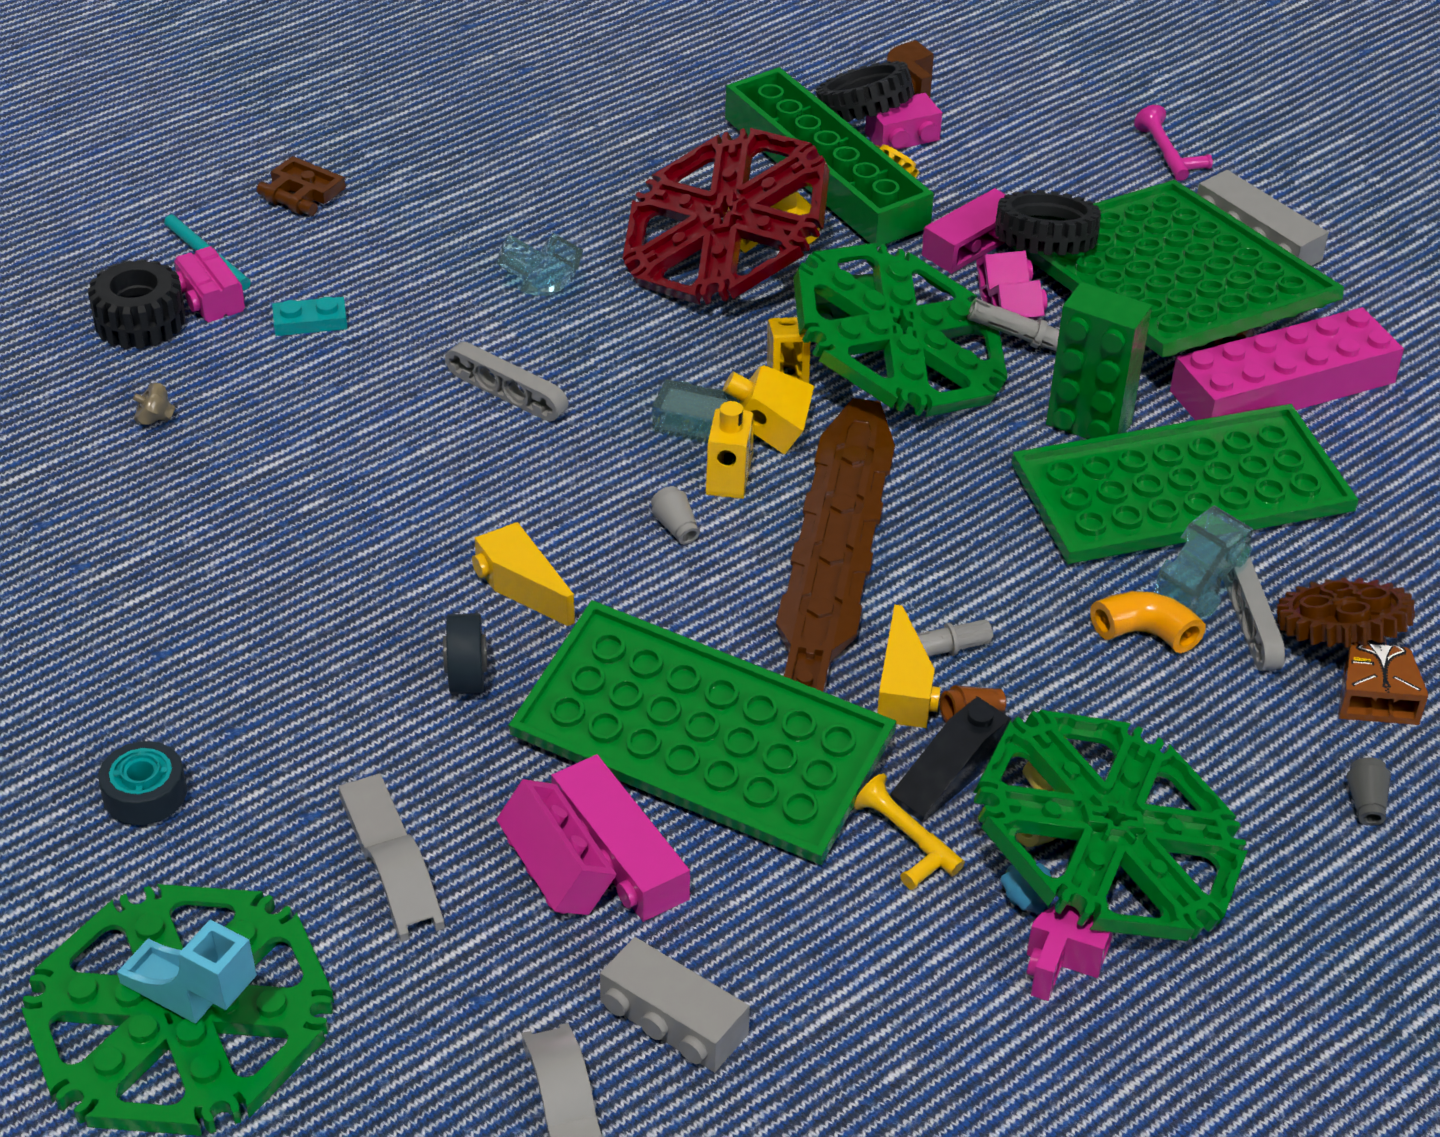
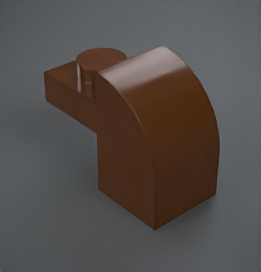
M917 40L901 44L890 50L887 55V61L907 63L914 87V95L926 93L930 98L934 54Z

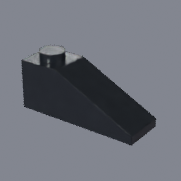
M977 696L947 721L890 793V797L902 809L923 823L984 772L1011 718Z

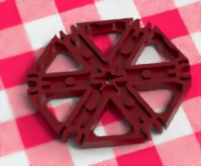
M744 128L740 129L739 137L734 140L731 139L728 132H724L722 139L718 134L651 175L653 179H648L645 182L650 192L645 194L636 193L635 196L639 202L632 199L622 259L640 287L701 305V297L706 305L710 304L712 295L717 292L723 301H727L730 295L734 299L803 257V252L810 250V246L805 239L806 237L813 236L819 238L820 233L817 228L824 229L830 172L826 161L810 142L750 128L749 136ZM770 152L787 157L749 180L751 162L756 154ZM714 162L710 191L679 183L683 178L699 168ZM810 186L813 188L811 208L808 214L797 215L771 208V206L802 187ZM664 216L682 221L644 244L647 223L653 217ZM741 238L780 249L775 258L768 259L758 265L749 274L737 275ZM702 249L698 278L692 285H684L663 278L664 273L669 268L676 266L679 262Z

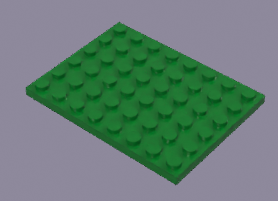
M1176 180L1093 203V205H1097L1099 210H1101L1100 229L1097 244L1087 252L1079 251V254L1074 255L1066 252V255L1058 256L1057 253L1053 252L1052 255H1044V252L1041 251L1037 254L1030 253L1029 249H1026L1028 260L1072 292L1080 282H1084L1151 304L1152 310L1146 346L1161 357L1174 356L1178 352L1193 347L1205 346L1209 342L1224 337H1233L1240 332L1255 327H1264L1268 323L1283 318L1295 317L1299 313L1314 308H1323L1327 304L1343 299L1344 286ZM1016 246L1012 247L1016 251H1021L1016 249Z

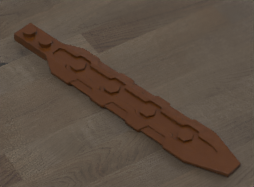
M852 398L820 436L814 465L816 466L811 491L807 492L803 506L804 521L799 541L795 542L790 564L793 567L786 594L782 595L776 619V628L789 653L784 676L823 692L826 689L831 662L857 637L863 607L860 605L865 577L870 574L873 559L871 547L876 525L880 524L883 510L881 498L885 478L887 475H890L895 444L880 401Z

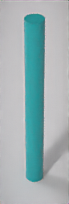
M170 214L165 218V226L193 250L196 251L210 246L175 215ZM219 254L242 284L243 291L247 290L251 285V280Z

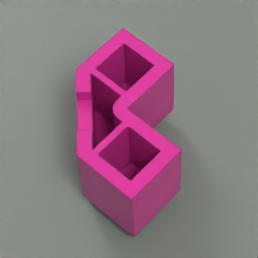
M1026 250L987 254L976 260L980 295L983 301L1033 320L1045 316L1044 310L1047 309V294L1044 289H1041L1040 280L1031 281L1033 278V266L1031 261L1027 260Z

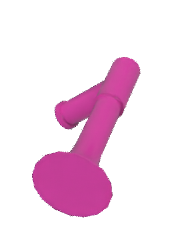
M1150 105L1136 115L1134 119L1136 129L1141 132H1150L1153 135L1176 180H1185L1189 176L1188 170L1212 168L1213 160L1210 154L1180 157L1162 127V123L1166 118L1164 107Z

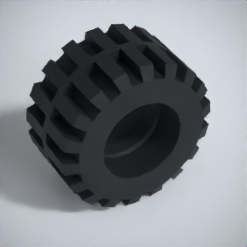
M146 260L123 261L121 264H113L107 270L100 271L97 274V278H93L90 282L88 295L95 330L102 340L108 341V344L113 346L121 345V348L127 349L131 347L141 349L150 345L153 347L159 345L162 341H168L173 338L172 334H178L182 329L181 325L185 324L186 314L179 276L168 265H161L160 262H148Z

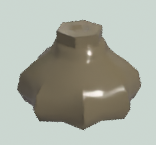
M150 383L142 396L137 393L133 396V400L139 402L134 416L137 424L149 425L158 420L168 422L171 419L175 406L171 405L168 401L166 387L161 383Z

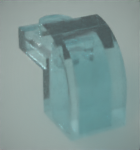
M552 233L542 249L538 251L509 234L502 243L496 264L510 274L517 275L523 279L520 291L535 296H548L564 289L578 271L583 249Z

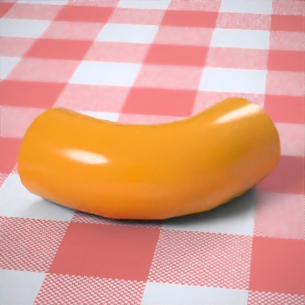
M1129 591L1095 601L1090 608L1092 624L1096 632L1105 640H1111L1135 631L1147 632L1164 640L1175 652L1184 653L1193 649L1200 642L1206 630V624L1191 609L1174 598L1154 592Z

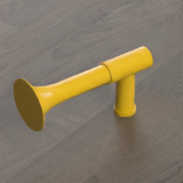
M883 773L872 778L859 792L854 808L861 810L866 807L879 811L916 842L919 848L927 854L908 871L901 873L900 877L903 884L908 889L914 890L918 887L919 883L939 867H942L951 876H955L963 868L965 861L932 832H928L890 797L885 787L887 775Z

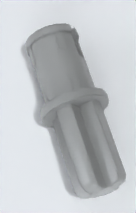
M984 619L956 626L949 622L944 624V628L917 633L928 657L947 652L953 656L958 654L960 649L990 643L993 638V630L990 622Z

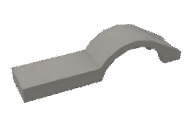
M381 774L339 785L340 800L366 861H373L381 879L390 908L392 922L400 942L410 940L408 925L431 919L436 931L445 929L444 919L422 854L414 838L410 834L407 835Z
M569 1023L560 1024L558 1029L532 1034L531 1031L521 1033L527 1061L531 1060L538 1081L548 1137H602L585 1061Z

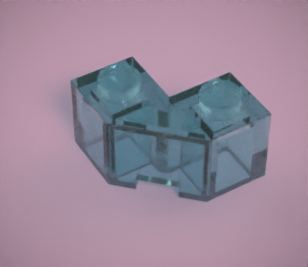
M1213 505L1187 526L1181 536L1187 542L1174 563L1167 559L1158 572L1154 593L1174 598L1191 609L1200 619L1203 616H1210L1217 609L1221 600L1218 594L1222 577L1235 567H1242L1251 555L1252 548L1249 545L1253 528Z

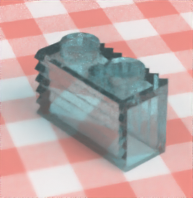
M665 379L662 388H660V393L658 392V396L655 402H653L652 430L655 433L660 431L663 435L666 433L669 436L675 435L677 438L682 436L684 439L689 438L691 441L696 439L698 442H701L703 440L707 444L715 410L720 408L724 402H738V399L723 392V389H711L692 385L685 381L678 382Z

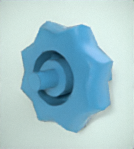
M1041 863L1036 864L1043 873L1052 877L1048 868ZM1010 865L1000 880L1006 889L1010 902L1015 906L1018 904L1022 910H1030L1036 914L1042 913L1046 908V903L1013 865Z

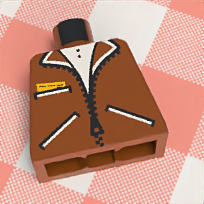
M1383 637L1384 642L1382 643L1369 640L1367 641V646L1359 643L1352 644L1349 648L1343 670L1338 719L1419 725L1427 702L1428 691L1412 651L1407 647L1388 646L1385 637Z

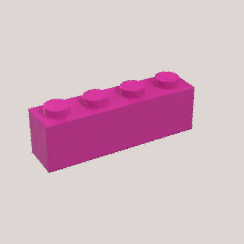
M598 754L551 774L552 784H557L617 875L612 882L616 886L618 896L626 908L632 907L644 922L690 900V869Z

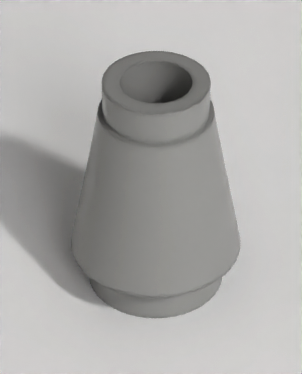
M669 486L659 490L651 500L652 514L678 539L680 544L685 545L695 541L700 535V530L697 527L686 493L680 491L675 486Z

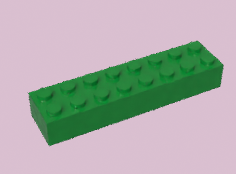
M778 67L726 85L725 119L739 131L744 128L749 136L750 128L810 142L816 147L819 155L823 156L830 170L826 206L870 244L876 243V248L882 244L886 245L924 230V227L931 223L934 193L783 69ZM765 152L776 163L787 158L782 155ZM806 186L805 188L812 193L813 188Z

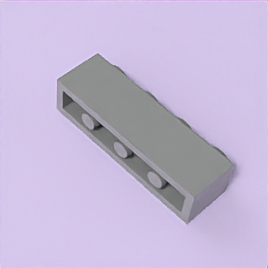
M1225 170L1199 183L1197 194L1307 264L1312 266L1322 261L1328 231L1229 170Z

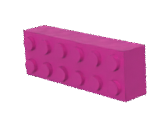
M1361 307L1176 356L1170 392L1195 420L1292 404L1295 410L1395 383L1404 348Z

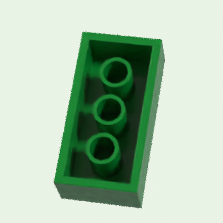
M1084 282L1079 283L1062 308L1046 425L1086 439L1127 432L1132 424L1152 310L1151 304Z

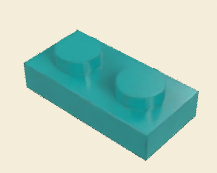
M322 297L320 299L287 300L272 303L275 336L348 329L344 297Z

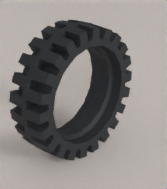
M886 61L882 64L874 63L868 67L867 65L861 66L857 70L851 69L847 71L848 73L836 75V78H829L816 88L817 98L846 122H850L853 119L861 120L865 116H876L879 112L885 113L889 111V108H897L900 104L906 103L908 99H911L915 93L908 65L905 62Z
M1028 190L1024 191L1023 194L1014 192L1012 195H1005L998 202L995 235L999 237L1001 242H1006V245L1010 247L1016 246V249L1021 251L1029 249L1030 253L1037 254L1041 251L1044 252V255H1052L1053 252L1057 253L1058 256L1066 255V252L1072 255L1079 254V251L1084 253L1089 249H1093L1097 244L1101 210H1099L1097 205H1093V202L1084 201L1082 197L1072 198V194L1065 193L1059 195V192L1051 191V193H1046L1044 190H1037V193Z

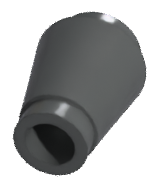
M1366 757L1357 759L1350 765V771L1347 773L1346 778L1359 821L1369 826L1382 824L1386 820L1391 772L1386 768V764L1378 758Z

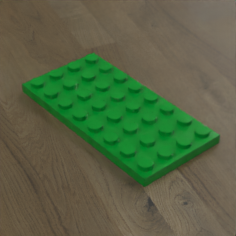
M1292 404L1016 451L1012 454L1011 462L1067 564L1356 511L1359 500Z
M591 600L509 723V731L512 736L576 763L598 754L619 781L822 865L851 813L856 797L867 784L894 735L896 720Z

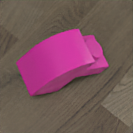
M1055 906L1042 912L1031 926L1027 955L1031 956L1027 974L1034 976L1031 996L1049 1001L1062 967L1098 978L1111 945L1113 932L1089 930L1093 925V915L1090 916L1083 926L1077 924L1080 914L1073 906H1065L1061 914L1055 912Z

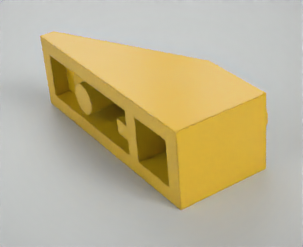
M518 522L474 538L476 554L472 556L474 570L479 578L484 577L495 592L566 626L575 624L573 592Z
M894 604L879 689L877 713L896 720V724L927 728L929 711L938 712L941 687L933 686L935 669L903 605Z

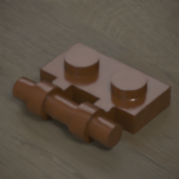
M291 156L271 171L272 183L260 182L256 191L259 195L264 196L267 202L274 205H279L280 203L286 205L291 212L298 215L305 213L314 216L318 206L312 202L313 200L326 204L346 189L345 177Z

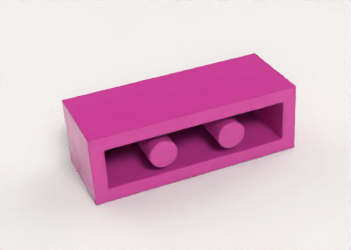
M994 188L925 226L922 256L952 274L1005 244V242L999 240V237H996L995 225L998 202L1006 194Z
M522 779L496 820L506 834L508 843L516 850L525 864L527 873L535 880L544 894L548 906L554 912L561 914L589 915L617 874L557 784Z

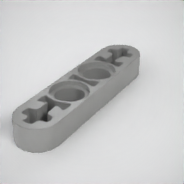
M459 342L445 354L446 365L455 376L543 420L554 421L568 409V399L561 388L468 342ZM488 369L494 374L495 378L489 373ZM517 384H519V385L521 386V388L523 389V391H524L525 393H523V392L519 389V387L517 386Z
M1246 549L1224 550L1221 555L1222 578L1254 663L1259 671L1280 670L1283 668L1285 661L1283 639L1249 553Z

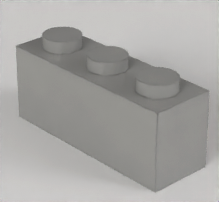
M634 937L600 972V1001L611 1013L616 1016L626 1017L642 1027L643 1031L651 1038L663 1040L679 1050L688 1061L694 1064H701L714 1073L749 1035L750 1005L637 937Z

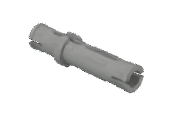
M978 298L973 300L967 320L1021 338L1029 342V345L1034 348L1041 346L1053 351L1057 350L1059 329L1047 325V321L1029 319Z

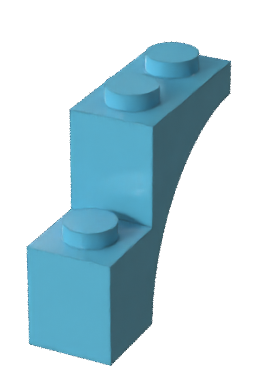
M211 919L182 950L164 946L148 938L117 971L121 984L195 1024L213 1004L227 1010L257 976L250 940Z

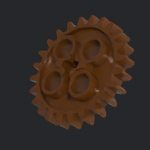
M1345 577L1335 581L1325 579L1323 584L1309 582V588L1297 586L1296 592H1286L1285 598H1279V604H1277L1278 624H1280V630H1286V636L1296 635L1297 641L1311 639V645L1327 642V647H1332L1336 643H1343L1345 647H1350L1354 643L1367 646V641L1369 640L1382 643L1384 642V636L1397 638V632H1407L1408 626H1413V619H1415L1412 594L1404 593L1403 587L1393 588V583L1379 585L1378 579L1368 583L1364 582L1363 578L1349 582Z

